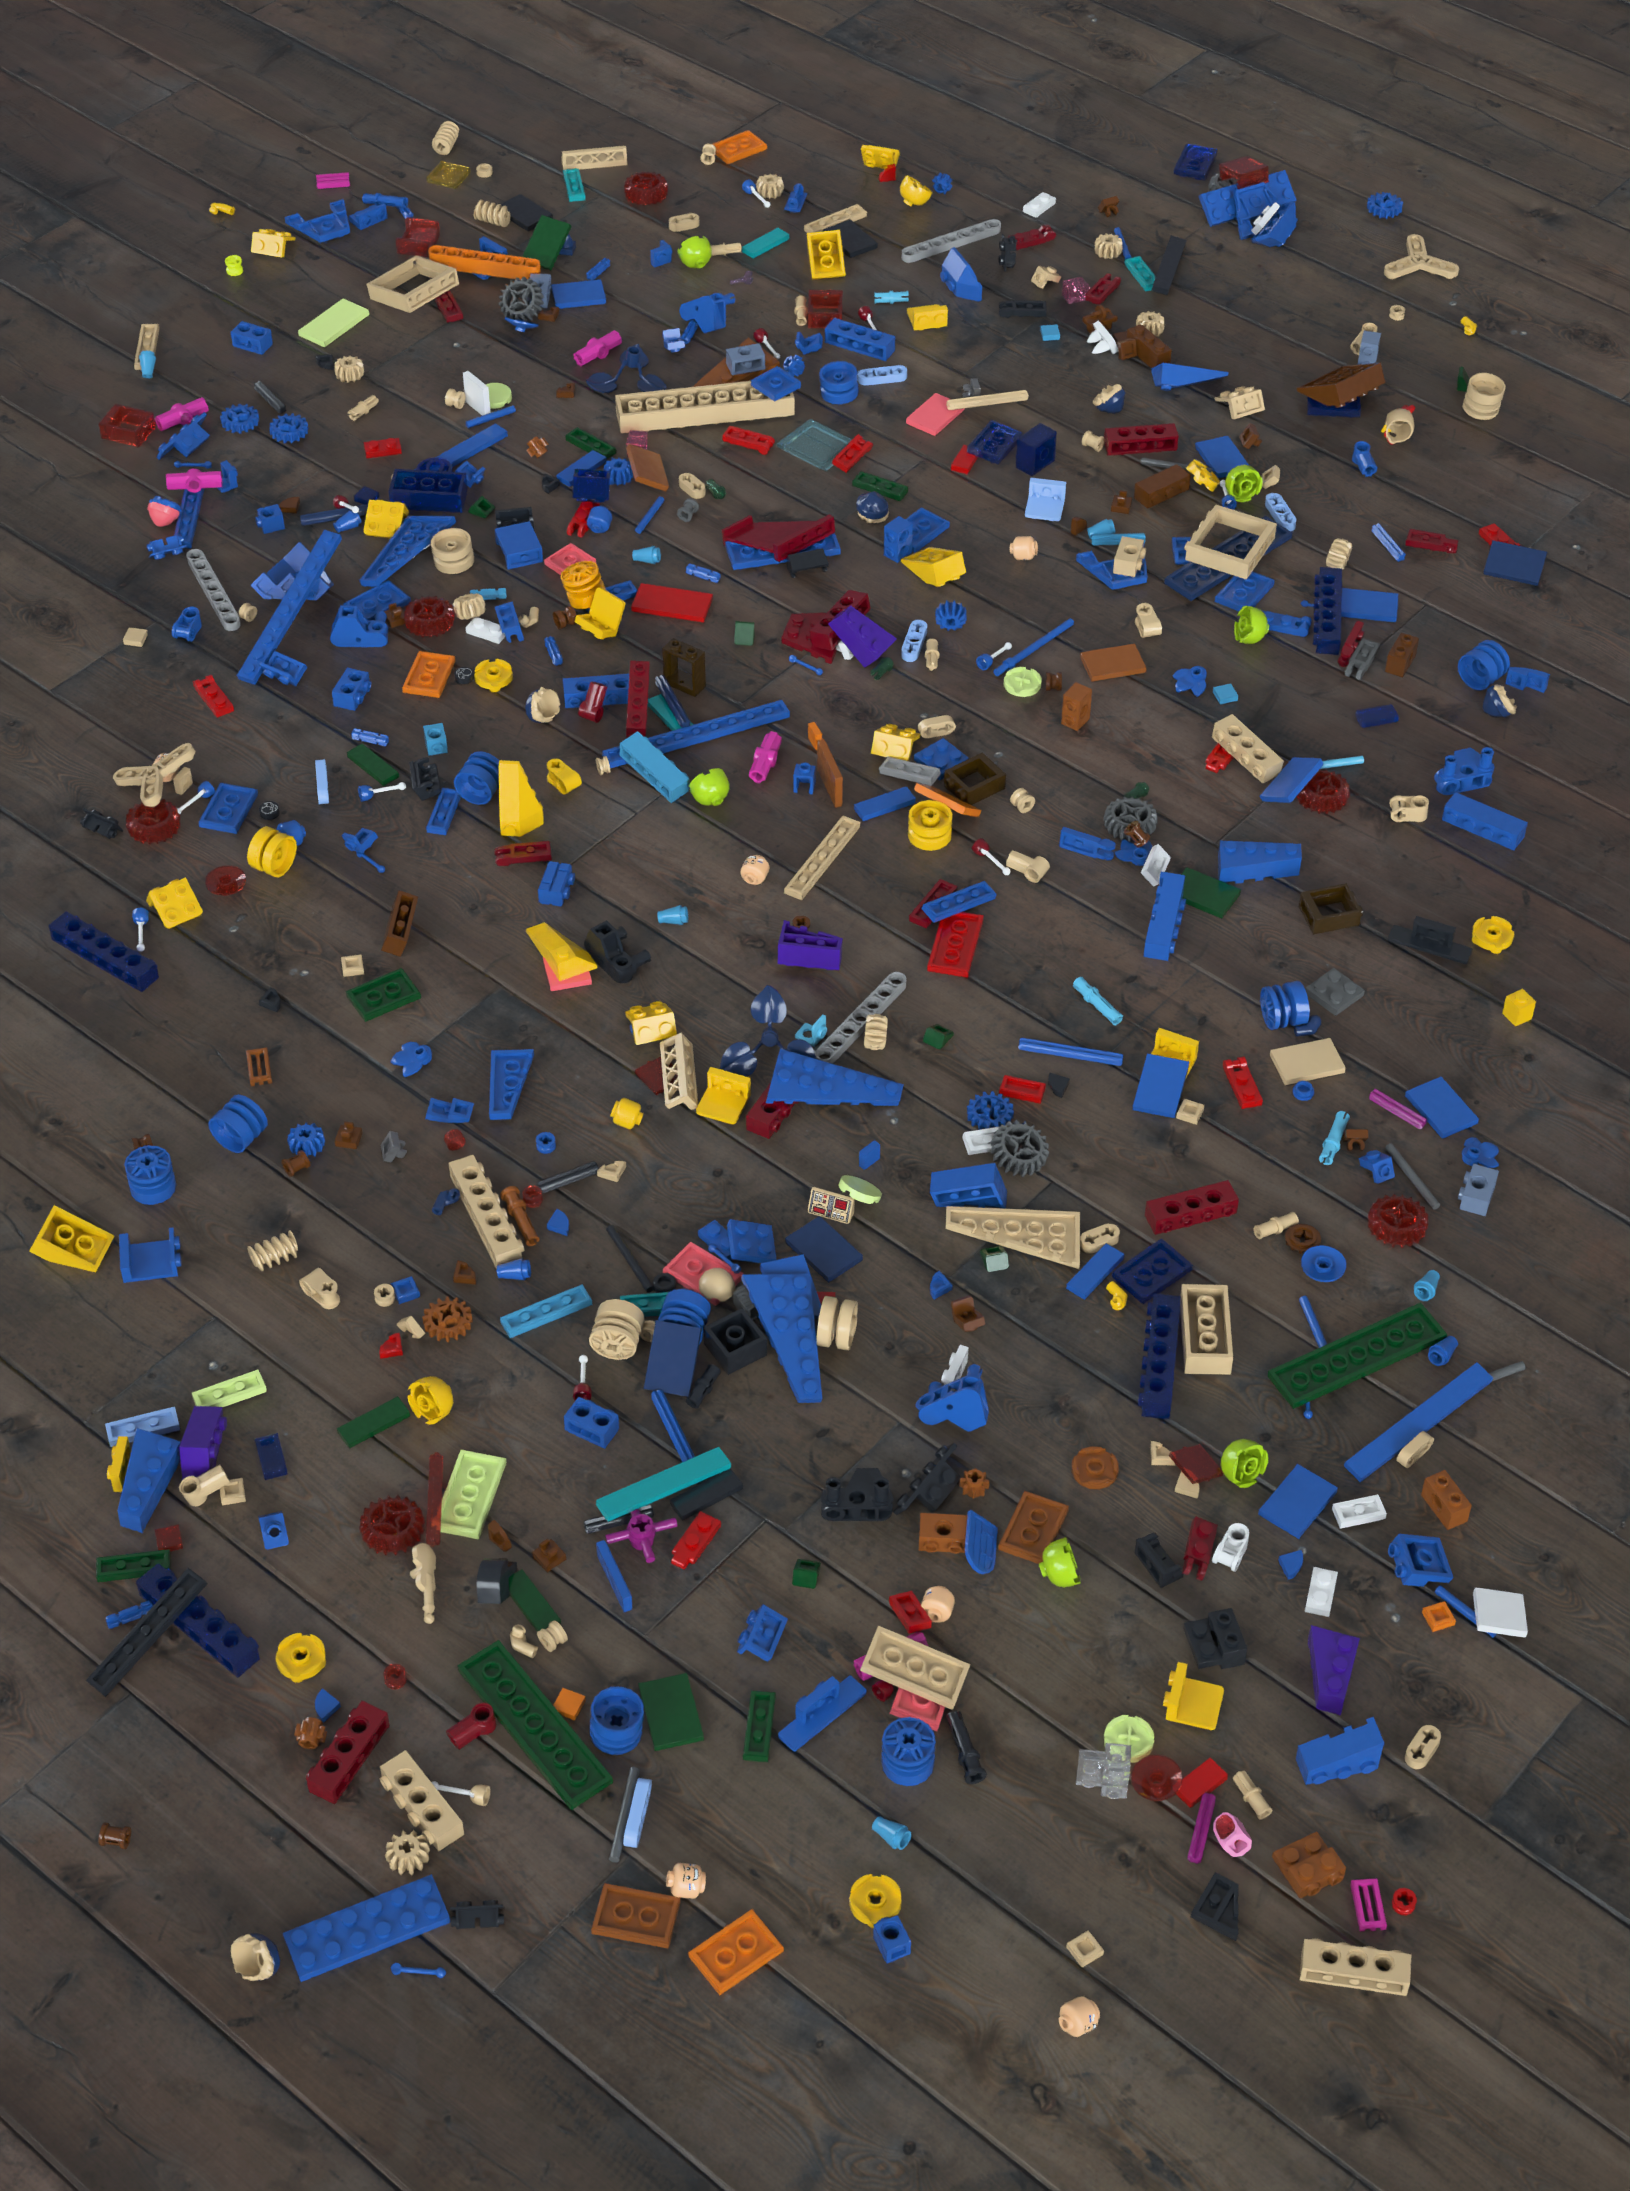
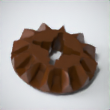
M1295 1224L1289 1227L1285 1233L1286 1245L1290 1246L1292 1251L1298 1250L1301 1254L1311 1247L1319 1246L1321 1235L1311 1225ZM1302 1235H1304L1305 1242L1303 1243L1300 1242Z

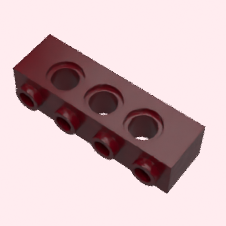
M1175 423L1105 428L1104 445L1107 456L1177 451L1179 435Z
M848 590L810 630L813 647L832 651L841 639L828 623L850 605L863 615H866L871 609L868 593Z
M630 660L626 739L637 731L643 737H646L650 661Z
M770 1084L746 1115V1130L768 1139L771 1138L774 1132H778L781 1122L784 1118H788L794 1104L799 1103L793 1101V1104H784V1101H774L773 1104L766 1103Z
M1229 1180L1146 1201L1145 1217L1155 1235L1168 1233L1172 1230L1183 1227L1187 1228L1198 1223L1209 1222L1213 1219L1236 1214L1239 1198Z
M361 1701L357 1708L351 1710L348 1721L343 1728L340 1727L337 1730L331 1745L322 1751L319 1762L315 1767H311L307 1773L306 1780L310 1793L334 1805L389 1728L387 1712L364 1701Z

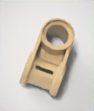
M1147 603L1139 604L1136 607L1137 617L1135 624L1140 636L1146 638L1161 635V622L1157 618L1153 607Z
M1399 795L1390 799L1389 803L1392 808L1391 819L1393 821L1423 822L1427 819L1429 800L1426 797L1420 795Z
M316 1268L299 1280L300 1287L304 1293L313 1298L323 1308L333 1309L339 1305L340 1297L336 1293L338 1289L337 1283L326 1275L321 1268Z

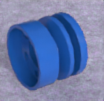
M1492 640L1482 641L1458 661V672L1461 679L1467 686L1479 691L1492 685L1501 676L1506 674L1510 667L1507 652L1500 644Z
M482 751L471 754L454 779V787L458 794L473 804L483 805L488 803L499 788V760L493 755Z
M1300 981L1284 983L1282 988L1279 985H1273L1272 987L1266 986L1261 989V1011L1268 1029L1276 1030L1279 1027L1282 1029L1287 1027L1288 1023L1291 1026L1308 1023L1310 1015L1309 1001L1306 990Z
M238 1094L234 1095L224 1105L223 1109L219 1110L210 1119L208 1124L211 1134L218 1143L232 1152L241 1153L252 1143L254 1138H257L266 1129L268 1120L259 1105L248 1097Z
M148 1145L137 1148L127 1156L124 1166L131 1196L137 1202L154 1205L166 1201L173 1195L176 1189V1181L170 1154L165 1149Z
M676 1289L669 1292L664 1299L658 1321L702 1328L701 1343L704 1334L703 1327L708 1323L711 1313L710 1303L701 1294L692 1290Z
M609 1687L602 1690L594 1697L591 1705L590 1738L594 1746L604 1753L622 1755L630 1752L639 1744L642 1736L643 1702L639 1695L628 1688Z
M912 1717L899 1718L891 1722L884 1730L882 1737V1768L888 1779L896 1784L904 1786L918 1785L926 1781L932 1774L935 1763L936 1740L933 1730L927 1723Z

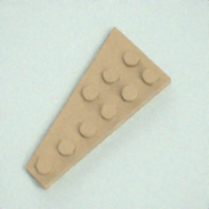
M947 1206L946 1229L1073 1268L1079 1269L1080 1212Z

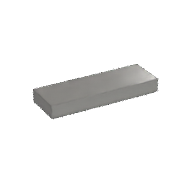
M887 757L879 767L880 774L930 786L933 785L941 774L939 768Z

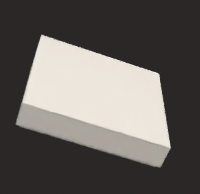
M469 371L464 372L465 402L482 416L491 413L488 386Z
M1475 1587L1473 1598L1477 1631L1526 1637L1528 1629L1523 1594Z

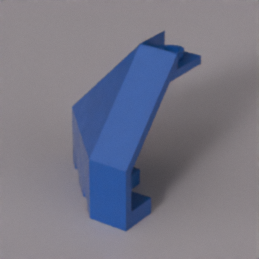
M299 542L267 573L263 572L251 586L263 599H283L309 556L310 551ZM323 570L306 600L320 599L334 585L325 570Z

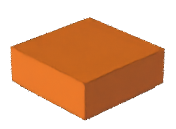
M815 722L808 723V739L814 749L817 750V740L822 739V732Z
M1445 1601L1424 1607L1422 1610V1614L1432 1632L1454 1626L1456 1623Z
M562 1688L553 1706L561 1716L575 1721L586 1698L584 1695Z

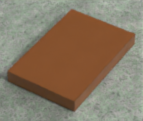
M628 444L626 450L635 481L667 491L669 484L660 454Z
M1135 643L1080 652L1081 661L1091 682L1146 673V666Z
M820 739L817 740V770L835 808L841 807L843 777L826 741Z
M1024 1490L999 1543L998 1550L1037 1564L1043 1562L1042 1554L1044 1549L1055 1541L1069 1511V1506Z
M604 1883L591 1932L595 1935L669 1948L681 1902L680 1897Z

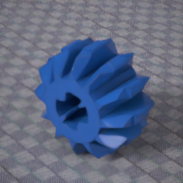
M620 457L606 461V465L603 468L606 482H610L611 485L617 484V486L631 482L633 471L630 461H627L626 458L620 459Z
M946 600V603H940L935 611L936 624L940 625L941 629L946 628L947 631L949 629L956 631L957 628H962L967 620L966 607H963L962 603H955V600L953 602Z
M306 1122L302 1126L297 1124L296 1128H291L287 1138L291 1152L296 1155L298 1151L303 1150L307 1157L308 1155L315 1157L316 1152H322L325 1145L323 1130L321 1127H317L315 1123L309 1125Z

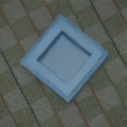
M1058 325L1041 326L1040 331L1043 341L1060 340Z
M1232 684L1213 687V694L1219 704L1238 701V694Z

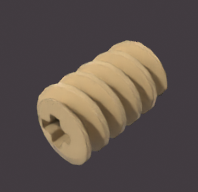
M451 121L441 124L432 141L433 149L438 154L447 155L450 153L458 138L459 127Z
M480 199L474 209V219L476 220L478 219L501 227H507L510 222L511 215L508 212L507 206L502 207L500 204L496 205L493 202L490 204V201L485 202Z
M291 1230L288 1231V1237L286 1234L281 1233L279 1236L280 1240L276 1236L271 1238V1243L268 1240H263V1247L259 1243L254 1245V1249L248 1246V1253L254 1266L258 1267L262 1272L264 1271L263 1264L265 1263L269 1268H272L273 1260L278 1265L281 1264L280 1257L289 1261V1254L291 1253L294 1258H297L298 1246Z

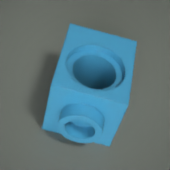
M443 723L423 726L428 755L448 753Z

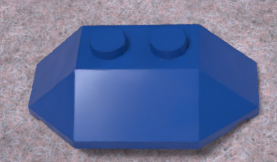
M1295 202L1280 205L1266 225L1253 236L1251 242L1266 247H1279L1285 244L1286 239L1292 235V231L1296 227Z
M955 247L951 248L942 264V272L940 273L942 282L948 286L949 290L956 297L982 301L981 283L977 281L975 273Z

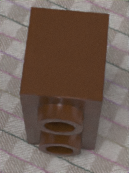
M1401 632L1388 653L1385 672L1403 678L1416 656L1419 638Z

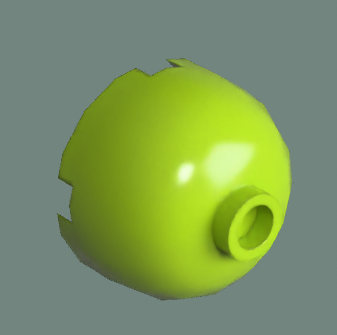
M698 236L688 238L682 242L680 250L679 248L677 250L680 260L689 268L704 267L712 255L711 245L705 236L703 238Z
M1239 465L1232 468L1227 474L1225 487L1229 495L1234 496L1237 502H1247L1252 500L1251 497L1255 494L1258 495L1262 488L1263 479L1253 467Z
M1251 606L1241 608L1237 615L1240 616L1239 622L1235 621L1234 625L1235 639L1244 644L1257 643L1269 631L1267 617L1261 609Z
M719 768L710 769V773L705 776L703 773L699 774L689 784L690 792L698 803L706 806H717L727 796L729 781L723 769Z
M1250 1439L1233 1441L1226 1447L1221 1458V1468L1225 1477L1240 1488H1248L1254 1485L1257 1481L1253 1479L1259 1474L1263 1475L1268 1464L1267 1451L1263 1449L1262 1445Z
M1067 1537L1050 1543L1042 1554L1043 1562L1039 1563L1042 1576H1048L1051 1583L1058 1587H1070L1080 1584V1575L1077 1576L1076 1573L1078 1567Z

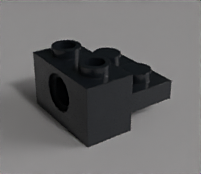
M1232 1608L1208 1612V1618L1184 1623L1183 1629L1198 1669L1219 1665L1222 1670L1245 1665L1247 1646Z

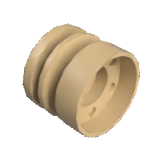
M1489 373L1473 375L1469 380L1467 393L1463 401L1464 411L1476 419L1489 420L1495 418L1499 413L1501 400L1505 392L1506 386L1504 381L1498 376Z
M612 1299L601 1303L589 1337L593 1350L609 1359L623 1360L632 1357L636 1352L639 1335L644 1324L643 1312L636 1305L625 1300Z

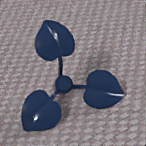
M639 344L628 347L620 355L619 360L622 365L615 378L612 379L609 374L599 372L591 375L586 380L587 385L593 390L609 393L616 390L617 385L615 382L618 380L624 366H628L630 368H638L641 380L637 382V386L642 392L667 390L666 384L659 377L648 374L645 377L642 375L641 368L647 366L649 359L641 350Z
M766 985L751 1004L753 1018L759 1023L768 1022V1027L762 1032L761 1041L751 1051L746 1042H736L729 1046L722 1056L720 1069L745 1077L751 1075L757 1067V1059L753 1054L763 1044L767 1047L778 1045L780 1049L816 1059L814 1049L807 1041L801 1039L793 1040L786 1049L778 1040L779 1034L772 1027V1022L781 1023L786 1017L787 1009L782 996L772 986Z

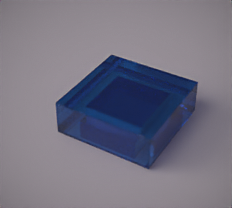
M365 486L354 495V501L364 505L369 504V500H377L379 498L378 491Z

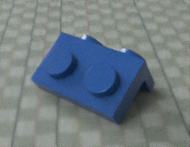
M276 651L273 652L267 664L261 662L259 665L263 669V674L271 679L276 677L281 683L294 686L298 684L307 669L304 663Z

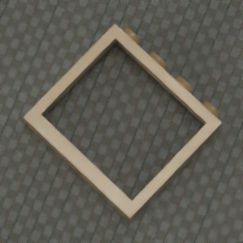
M414 256L367 283V288L371 300L411 313L457 286L459 280L456 268L420 256ZM418 274L432 278L405 295L392 291V289Z
M1215 505L1211 511H1208L1206 519L1201 521L1199 529L1194 531L1190 542L1187 541L1184 548L1186 550L1185 560L1248 579L1275 539L1277 523ZM1216 522L1260 536L1244 560L1200 546Z

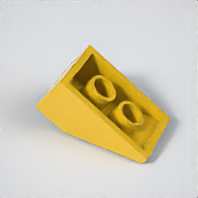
M840 230L807 233V249L812 280L846 276Z
M928 547L901 559V563L925 583L935 585V587L943 586L949 580H957L960 578V575L966 573L963 555L960 551Z
M54 1205L29 1252L49 1262L96 1272L114 1235Z

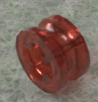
M459 1129L450 1130L444 1135V1142L449 1150L455 1151L465 1145L466 1139Z
M528 1186L522 1192L523 1201H525L527 1207L535 1208L541 1205L543 1197L542 1190L539 1187Z
M391 1664L385 1668L383 1676L385 1685L388 1688L399 1689L405 1685L407 1677L405 1668L402 1665ZM395 1674L396 1676H399V1678L395 1679L394 1677H391V1675Z

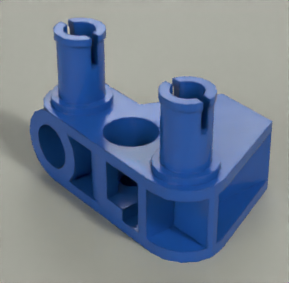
M715 293L681 304L680 315L685 321L695 319L703 333L726 327V305L735 303V298L730 299V297L735 295L733 293L725 295Z
M340 605L332 624L330 641L338 647H383L388 643L387 614L383 611H378L375 613V620H367L358 606Z
M1485 747L1481 750V754H1479L1472 748L1454 751V755L1446 756L1444 768L1437 771L1434 776V780L1437 783V791L1443 795H1452L1455 792L1461 793L1489 786L1492 782V773L1495 768L1492 763L1493 749Z
M977 1364L970 1365L967 1369V1376L944 1386H941L942 1384L937 1381L930 1383L928 1393L924 1394L916 1402L920 1420L928 1425H935L949 1420L968 1432L986 1425L989 1407L984 1383L980 1379L982 1375L980 1366Z

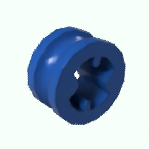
M549 1132L540 1133L536 1137L537 1150L543 1154L553 1152L556 1148L555 1136Z

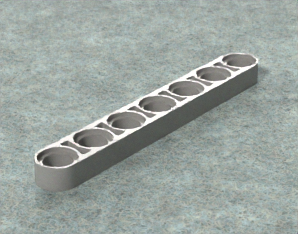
M991 219L902 249V261L907 263L915 262L951 250L953 247L957 248L999 234L1001 232V222Z
M199 549L189 550L186 554L188 564L223 627L228 631L239 629L241 626L239 615L204 553Z
M901 972L889 974L815 1051L816 1059L833 1064L865 1031L866 1020L857 1021L856 1018H867L869 1014H881L905 990L906 976ZM893 980H900V981H902V983H901V984H893L892 981H893ZM888 992L890 993V995L884 997L881 996L880 993ZM871 1004H875L878 1006V1008L871 1009L868 1006ZM847 1029H851L854 1031V1033L847 1034L844 1031ZM841 1042L842 1045L837 1047L833 1046L832 1043ZM826 1054L829 1055L830 1058L821 1059L819 1056Z

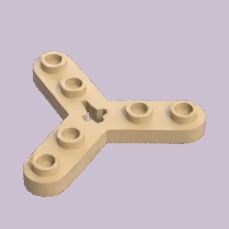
M1416 234L1407 237L1406 246L1409 256L1388 263L1384 268V275L1389 279H1395L1419 269L1431 274L1444 276L1447 279L1458 276L1459 272L1457 264L1428 256L1423 237Z
M190 743L182 744L152 766L119 769L114 773L113 779L118 786H141V801L145 806L154 807L160 803L162 797L163 778L168 774L174 773L183 763L192 760L195 750Z

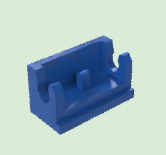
M513 602L496 606L495 610L502 633H505L507 641L511 643L510 636L513 634L517 635L519 641H523V633Z

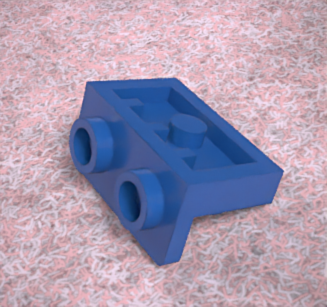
M384 203L378 206L376 204L371 205L349 216V222L359 230L388 219Z
M764 1604L756 1611L752 1610L746 1620L748 1627L746 1630H743L737 1642L740 1645L737 1652L743 1654L748 1650L768 1662L772 1659L788 1618Z

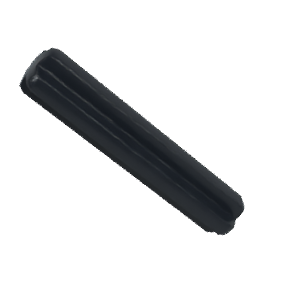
M258 381V383H254V389L278 413L286 412V405L263 382Z
M596 1161L589 1162L538 1181L537 1189L540 1194L552 1191L597 1174L599 1167Z
M651 1504L639 1508L641 1514L648 1515L650 1518L654 1517ZM627 1513L609 1522L604 1516L587 1519L583 1522L584 1529L587 1534L625 1525L629 1523L632 1516L631 1513Z

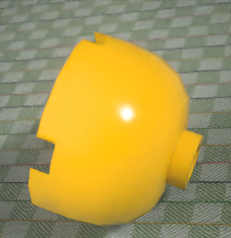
M908 175L904 177L900 185V193L904 198L903 202L909 206L925 204L933 193L928 187L923 186L919 181Z
M432 1376L423 1377L409 1386L408 1390L411 1389V1394L408 1395L409 1405L418 1418L423 1415L429 1420L426 1424H436L450 1413L453 1406V1394L450 1386L442 1379Z

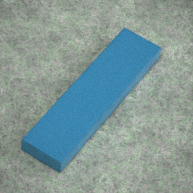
M582 1284L500 1317V1323L509 1338H512L593 1305L592 1299Z

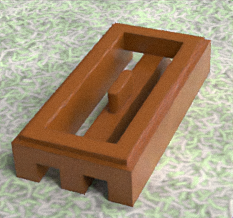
M268 1049L246 1050L250 1085L255 1086L257 1082H259V1085H264V1081H268V1084L272 1083ZM264 1053L266 1075L263 1076L260 1054ZM251 1055L256 1057L258 1072L256 1077L253 1074Z

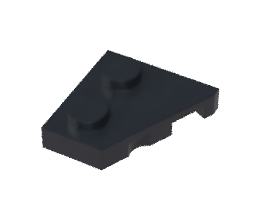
M1215 1872L1192 1910L1191 1918L1236 1941L1239 1934V1884Z

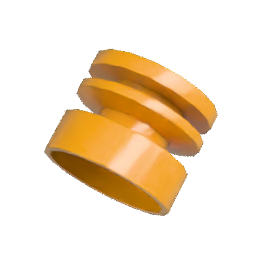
M593 561L574 563L561 573L560 578L567 591L566 595L569 603L575 609L591 608L596 589L602 587L606 590L599 568Z

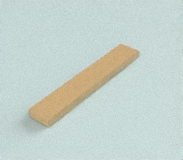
M842 816L784 888V893L803 900L860 828V822Z

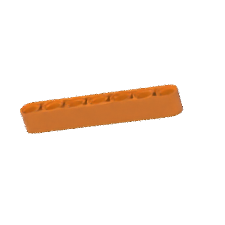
M434 245L429 248V260L456 268V271L510 279H516L517 277L520 280L522 277L528 280L530 274H541L540 261L533 258Z

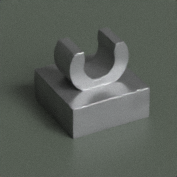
M977 378L971 379L970 385H963L964 391H968L962 394L963 398L980 396L981 388Z
M389 1131L381 1144L383 1161L391 1163L395 1156L404 1158L407 1150L402 1149L406 1143L403 1140H399L397 1132Z

